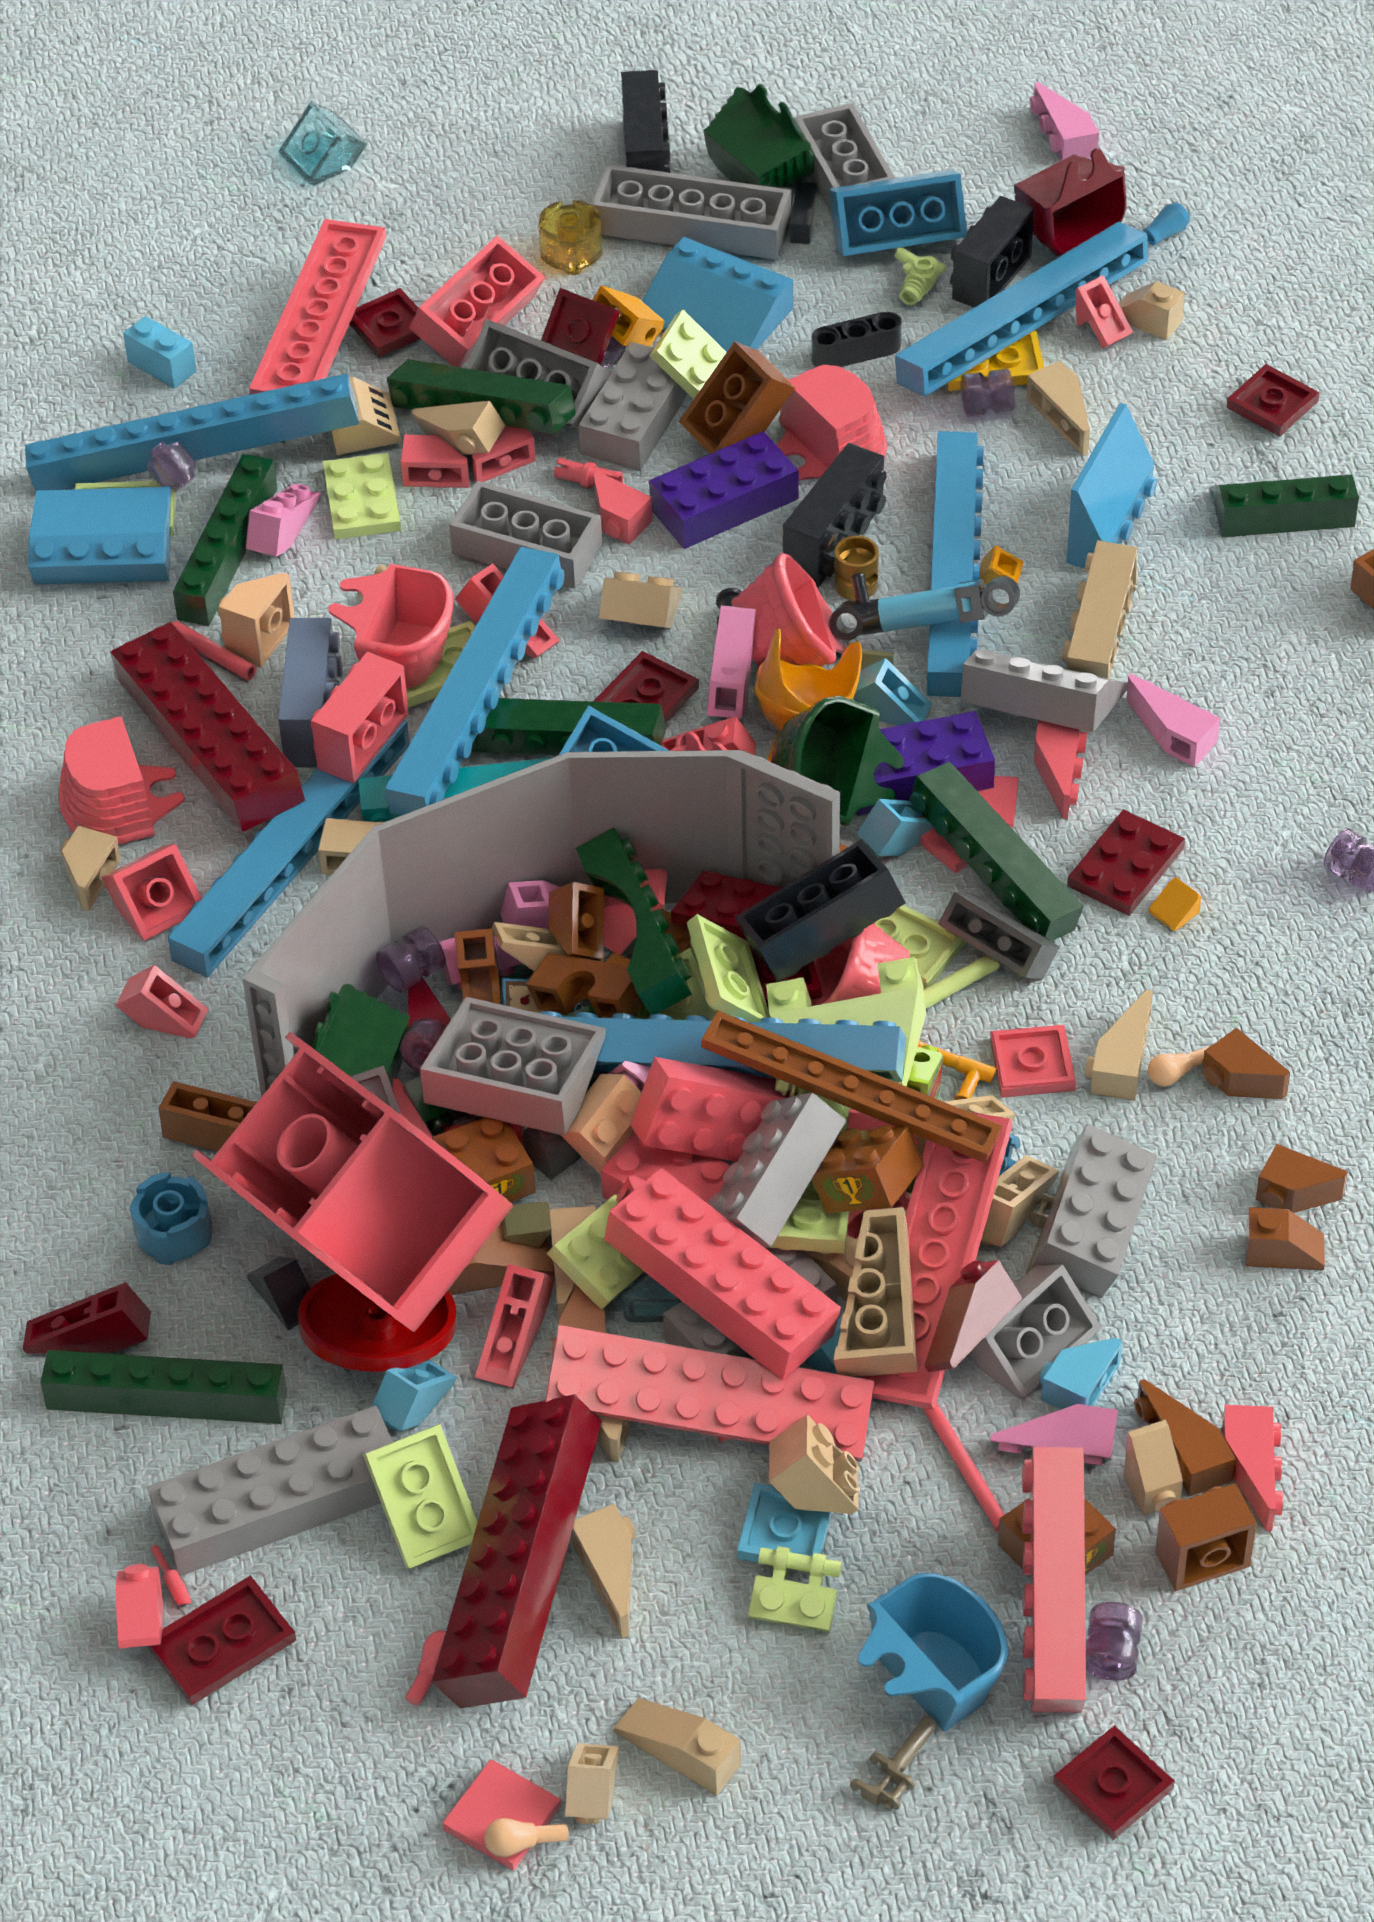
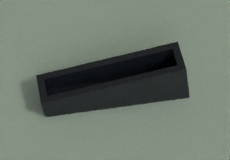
M797 182L790 222V243L810 244L816 199V183Z

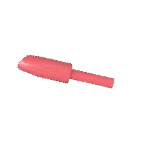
M158 1545L152 1546L151 1551L164 1572L162 1579L178 1605L192 1603L188 1590L177 1570H171Z

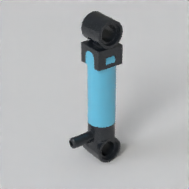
M856 573L851 576L855 601L848 600L843 602L832 613L829 619V627L836 638L850 641L857 636L958 620H960V623L984 620L988 614L1002 617L1009 614L1018 603L1020 589L1012 578L999 576L994 578L986 588L983 579L960 582L957 586L869 600L865 575L863 573ZM993 590H1004L1009 596V602L1006 604L996 602L993 598ZM843 613L853 615L857 621V626L854 628L845 626L841 620V615Z

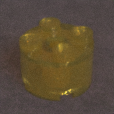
M573 200V205H562V201L550 204L542 210L538 223L540 258L542 261L553 268L564 270L568 275H578L584 268L593 265L603 255L602 223L600 214L593 205L580 200Z

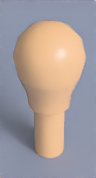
M1209 1046L1188 1054L1164 1053L1156 1055L1148 1064L1147 1073L1150 1080L1161 1087L1173 1085L1183 1075L1190 1072L1193 1067L1203 1064L1204 1050L1209 1048Z
M500 1818L489 1824L485 1831L484 1841L490 1853L498 1857H507L524 1849L535 1847L537 1843L568 1841L567 1824L534 1826L533 1823Z

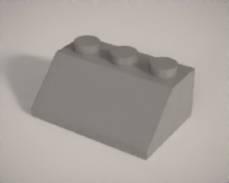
M1063 1264L1036 1265L1014 1284L1023 1299L969 1353L978 1368L1018 1399H1024L1041 1384L1039 1383V1377L1045 1364L1048 1361L1054 1362L1062 1349L1084 1345L1102 1329Z

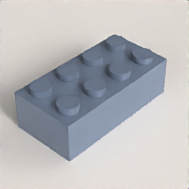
M290 618L278 721L283 754L295 768H315L317 766L313 731L310 726L311 718L317 709H321L327 702L332 690L336 686H340L339 681H336V677H342L343 662L342 656H336L340 649L339 632H333L332 618Z

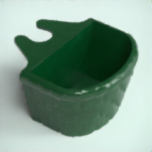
M760 83L752 92L747 91L743 87H737L734 90V94L726 100L727 103L721 107L715 118L709 122V126L703 130L708 155L719 171L732 182L775 188L788 186L792 182L797 183L801 178H805L813 173L814 161L811 143L800 132L788 106L781 101L778 104L780 112L777 111L768 101L766 88Z
M837 695L818 701L813 707H809L806 711L797 714L785 723L775 742L771 763L787 770L795 771L801 776L820 784L828 785L832 789L839 791L840 824L849 826L854 814L860 808L874 806L878 799H895V793L892 789L882 788L876 784L874 770L882 762L895 769H899L903 766L904 759L881 733L879 728V710L863 703L859 704L858 701Z
M344 984L340 988L338 995L335 992L330 993L327 1002L326 1019L324 1025L321 1022L317 1025L312 1048L350 1077L384 1065L392 1087L393 1078L398 1076L406 1050L410 1016L399 1013V1010L388 1007V1004L377 1001V998L367 996L366 992L356 990L350 984Z

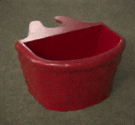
M1099 148L1092 150L1091 159L1073 154L1014 185L1015 201L1034 208L1033 235L1055 256L1060 257L1117 222H1122L1127 210L1125 167L1109 163Z

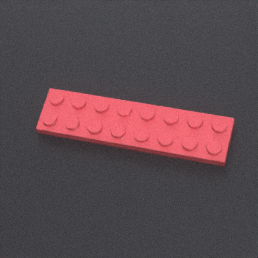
M324 219L249 387L250 395L327 377L385 242V227Z
M973 1113L1002 1125L1001 1134L986 1163L926 1140L921 1158L924 1166L916 1176L905 1215L908 1226L918 1372L859 1377L874 1381L872 1399L935 1409L945 1370L927 1372L924 1364L950 1287L962 1276L960 1271L969 1263L976 1261L1013 1126L1010 1118Z
M559 1325L546 1402L554 1398L575 1394L595 1415L769 1446L770 1440L808 1414L817 1425L821 1423L830 1431L834 1444L842 1452L848 1451L856 1461L861 1462L864 1454L874 1381L799 1367L782 1381L754 1359Z

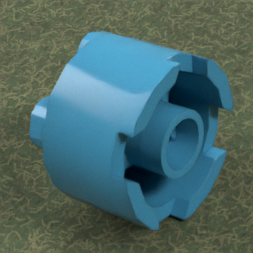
M164 1172L151 1176L138 1185L136 1188L137 1194L132 1204H130V1212L137 1242L146 1254L154 1257L159 1264L170 1265L175 1261L193 1256L199 1250L209 1245L212 1238V1222L208 1200L203 1186L194 1177L189 1175L188 1179L171 1177L170 1172Z

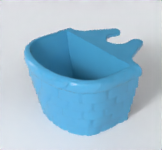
M926 1572L916 1573L914 1576L905 1579L888 1590L886 1594L876 1598L874 1602L867 1604L872 1632L858 1655V1662L863 1667H870L879 1659L895 1678L885 1683L884 1691L888 1696L896 1697L910 1694L923 1710L936 1721L943 1732L953 1727L955 1723L962 1721L975 1712L976 1708L983 1705L988 1698V1693H990V1690L1001 1676L1008 1659L1009 1649L1006 1633L1001 1621L980 1595H977L968 1586L952 1577Z

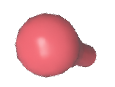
M445 1630L435 1631L425 1639L421 1661L418 1666L419 1673L405 1696V1699L413 1705L420 1706L432 1684L431 1681L446 1633Z

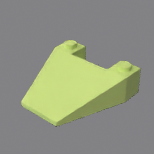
M915 956L877 963L880 994L812 1006L804 978L766 984L769 1015L771 1018L781 1019L783 1023H798L799 1019L807 1018L818 1020L821 1024H835L837 1020L856 1021L858 1025H873L875 1021H890L895 1023L896 1026H900L906 1036L903 1081L896 1083L907 1087L926 1016L923 983ZM843 1106L845 1117L848 1121V1113L851 1108Z

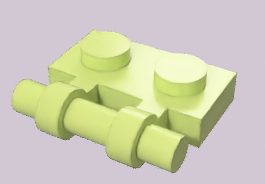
M778 1546L777 1550L761 1547L758 1563L774 1566L772 1578L755 1576L748 1613L749 1618L831 1632L838 1591L837 1589L822 1587L824 1575L840 1578L842 1561L827 1559L826 1554L814 1553L813 1556L791 1553V1549ZM788 1569L810 1572L809 1583L805 1584L786 1580Z

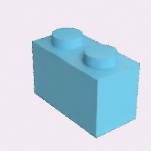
M144 316L123 332L128 362L175 389L197 371L193 343L151 318Z

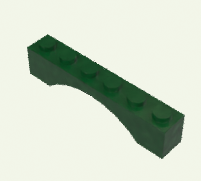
M613 827L575 848L583 868L594 886L604 888L605 896L613 897L634 910L637 937L627 971L637 994L651 1015L657 1014L691 996L692 993L686 980L692 976L681 957L676 959L675 955L681 953L672 934H665V930L669 929L670 926L660 908L654 909V906L659 904L658 899L650 885L644 886L643 884L649 879L640 862L633 861L634 858L638 857V854L630 839L627 837L622 840Z

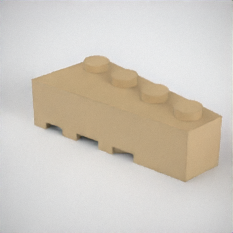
M1097 540L1094 553L1088 552L1085 573L1089 574L1087 582L1081 581L1079 585L1077 602H1081L1079 611L1073 610L1070 631L1074 632L1072 640L1066 639L1062 660L1067 661V669L1110 678L1118 651L1119 639L1116 636L1122 637L1126 613H1129L1132 603V591H1135L1137 586L1138 547Z
M904 1207L864 1211L855 1253L853 1274L850 1277L845 1313L842 1315L839 1342L833 1359L836 1372L839 1375L862 1377L918 1372L908 1226Z

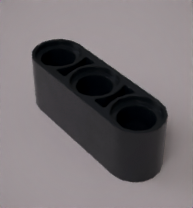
M887 311L815 329L811 335L812 364L815 367L821 365L844 367L897 353L901 348V318L898 314Z

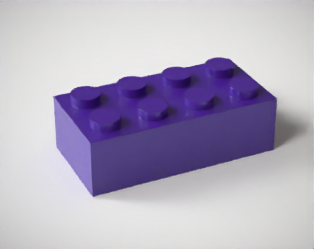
M762 431L649 480L652 512L683 549H686L798 500L799 470L769 436Z
M976 711L880 729L881 733L904 759V764L899 769H895L882 762L874 770L876 784L882 788L892 789L895 793L894 800L909 801L916 777L948 762H951L977 791L994 788L995 759ZM874 806L860 808L856 811V815L869 814Z

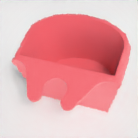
M821 365L789 380L796 388L780 409L779 422L785 429V434L778 442L777 447L785 456L799 455L804 458L805 464L797 468L799 470V480L820 478L848 442L881 454L885 459L887 440L871 390L858 376L839 366Z
M781 553L776 556L773 563L765 567L763 573L757 576L755 581L748 585V588L741 591L740 595L732 600V607L756 609L752 659L759 667L766 659L774 632L778 628L781 630L780 659L793 665L812 664L821 667L825 664L830 665L836 660V652L843 654L847 648L846 644L836 638L830 630L829 619L833 612L819 593L815 581L787 554Z
M389 564L388 568L382 573L342 580L340 582L341 590L358 592L363 596V600L360 604L352 607L333 603L328 607L331 615L355 630L357 635L354 642V650H356L358 662L366 652H370L403 665L406 689L418 686L429 679V676L434 673L439 665V661L442 659L453 612V592L445 578L437 572Z
M122 716L82 726L74 730L68 737L65 744L66 749L64 751L63 767L60 776L58 800L61 815H63L66 824L73 833L79 825L116 836L118 845L155 836L153 829L155 823L185 801L184 794L181 792H175L166 797H157L151 793V787L155 783L174 779L176 771L169 767L138 765Z
M875 923L871 924L860 935L847 939L834 947L826 956L814 960L822 986L823 997L812 999V1006L880 994L877 963L909 958L910 953L908 949L884 933L883 929L876 926Z

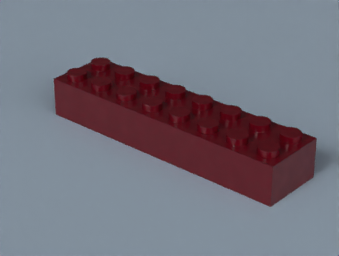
M171 621L110 651L120 684L242 832L305 801L297 769Z
M575 1394L554 1398L548 1402L544 1400L515 1406L510 1409L431 1681L460 1709L527 1697L602 1423Z

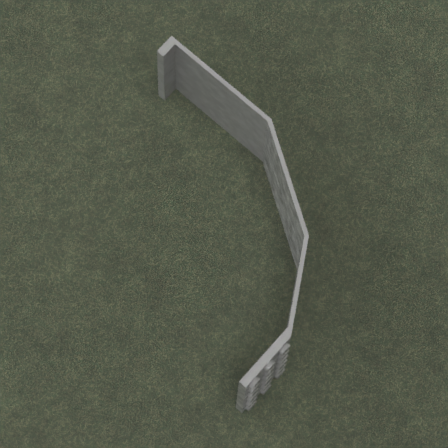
M743 750L567 752L373 827L243 978L261 1097L298 1052V1049L285 1039L289 1031L310 1047L313 1046L318 1023L321 1022L324 1025L327 1015V1002L331 992H335L338 995L340 988L344 984H350L356 990L366 992L367 996L378 999L393 979L407 973L408 968L416 966L418 969L438 961L439 956L435 943L454 938L455 932L492 928L494 922L503 923L500 913L508 882L544 880L559 887L571 882L593 886L575 848L614 827L622 840L628 837L638 854V857L633 859L634 862L639 861L644 870L662 868L667 872L664 904H677L702 871L717 872L721 875L784 887L840 852V792L828 785L815 782L795 771L787 770Z

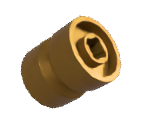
M864 536L846 537L839 541L835 547V589L845 599L855 600L851 576L856 573H863L865 575L869 598L878 589L879 548L870 538Z

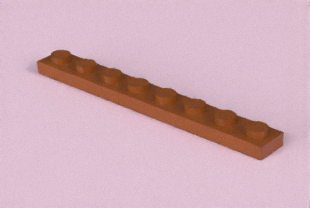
M719 1010L702 1037L701 1048L895 1127L908 1126L910 1132L984 1163L987 1162L1001 1134L1002 1125Z

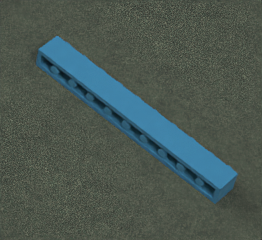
M1117 222L895 355L897 384L923 396H927L1074 307L1076 305L1075 290L1103 275L1108 285L1148 262L1147 233Z
M348 373L330 376L324 379L26 444V469L35 491L69 489L75 487L76 483L101 482L359 425L357 401Z
M938 431L931 590L957 586L960 582L980 579V564H973V560H980L981 540H974V536H981L982 516H975V513H982V492H976V489H982L983 469H977V466H983L984 446H977L978 432ZM960 620L929 625L927 696L961 697L963 664L977 650L978 637H971V633H978V620L960 623Z
M526 547L519 548L385 788L390 813L403 816L444 800L445 792L450 783L453 784L457 779L464 758H468L471 753L474 739L478 733L480 734L484 730L486 718L490 710L495 709L497 706L499 694L503 686L509 684L514 666L518 660H522L526 644L531 636L534 637L536 635L543 613L549 611L554 593L563 585L564 570L560 567L559 554Z
M406 720L402 722L359 778L384 776L409 747V731ZM316 766L313 774L304 784H301L305 801L273 817L263 830L258 831L246 850L238 854L233 860L231 867L223 876L218 877L213 882L208 893L201 900L194 903L185 919L172 928L168 937L172 961L208 978L318 852L326 818L346 819L361 802L358 779L353 784L318 770Z
M552 1011L540 1012L549 1016L606 1028V1036L593 1072L609 1073L624 1061L651 1067L654 1057L775 1078L701 1048L702 1037L711 1023L708 1018L703 1016L691 1015L687 1016L686 1020H672L671 1017L661 1014L650 1015L649 1019H635L633 1015L624 1013L613 1014L612 1018H598V1015L588 1012L577 1013L576 1017H562L561 1014ZM771 1017L762 1018L760 1022H748L891 1081H903L906 1036L900 1026H896L893 1022L875 1021L873 1025H858L856 1021L837 1020L835 1024H821L818 1020L805 1018L799 1019L798 1023H783L781 1019Z

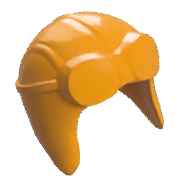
M780 628L775 630L766 659L756 673L754 692L761 711L772 726L782 731L783 726L790 718L806 711L809 707H813L815 703L824 698L839 695L847 699H854L862 661V647L858 641L850 643L835 667L826 670L818 665H793L780 659L781 630Z

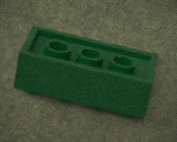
M1353 474L1211 486L1210 490L1222 538L1355 527L1359 496Z

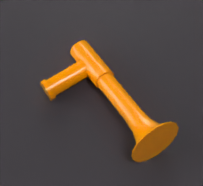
M919 1041L917 1047H922L928 1044ZM935 1047L943 1055L942 1065L966 1074L954 1100L971 1098L979 1080L992 1083L997 1068Z

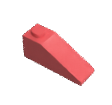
M494 564L471 577L455 598L476 624L504 577ZM542 619L539 621L536 635L534 637L531 636L526 644L525 653L534 659L560 641Z
M508 1264L475 1378L514 1388L544 1319L555 1282L554 1279L545 1273Z

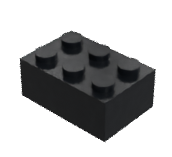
M1001 195L992 206H987L981 219L976 224L970 226L964 239L961 242H957L952 249L953 272L950 277L952 300L975 308L1002 292L1032 257L1033 207Z

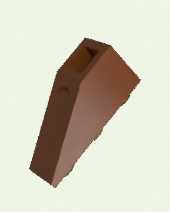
M1140 1380L1138 1396L1134 1399L1137 1415L1141 1421H1147L1149 1425L1166 1420L1183 1479L1182 1485L1188 1496L1190 1497L1212 1487L1232 1482L1236 1458L1218 1427L1147 1380Z

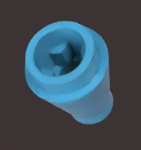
M1178 202L1166 204L1150 225L1143 230V232L1147 233V242L1151 245H1156L1158 242L1184 231L1190 222V215L1185 207Z

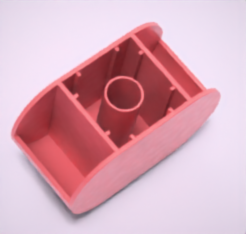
M289 1031L285 1039L295 1046L298 1052L212 1160L197 1149L192 1153V1156L339 1276L404 1326L415 1332L514 1206L428 1135Z

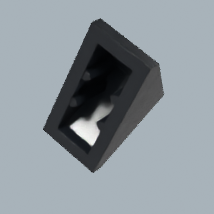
M279 1256L247 1274L248 1281L288 1331L299 1325V1306L303 1297L311 1288L297 1259Z

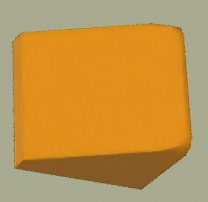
M995 545L981 561L980 579H983L984 583L989 584L996 577L1007 576L1018 584L1023 561Z
M1175 877L1166 885L1148 908V912L1175 932L1200 913L1201 896Z

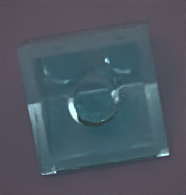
M311 101L278 150V153L310 185L315 186L352 169L368 143L337 112Z

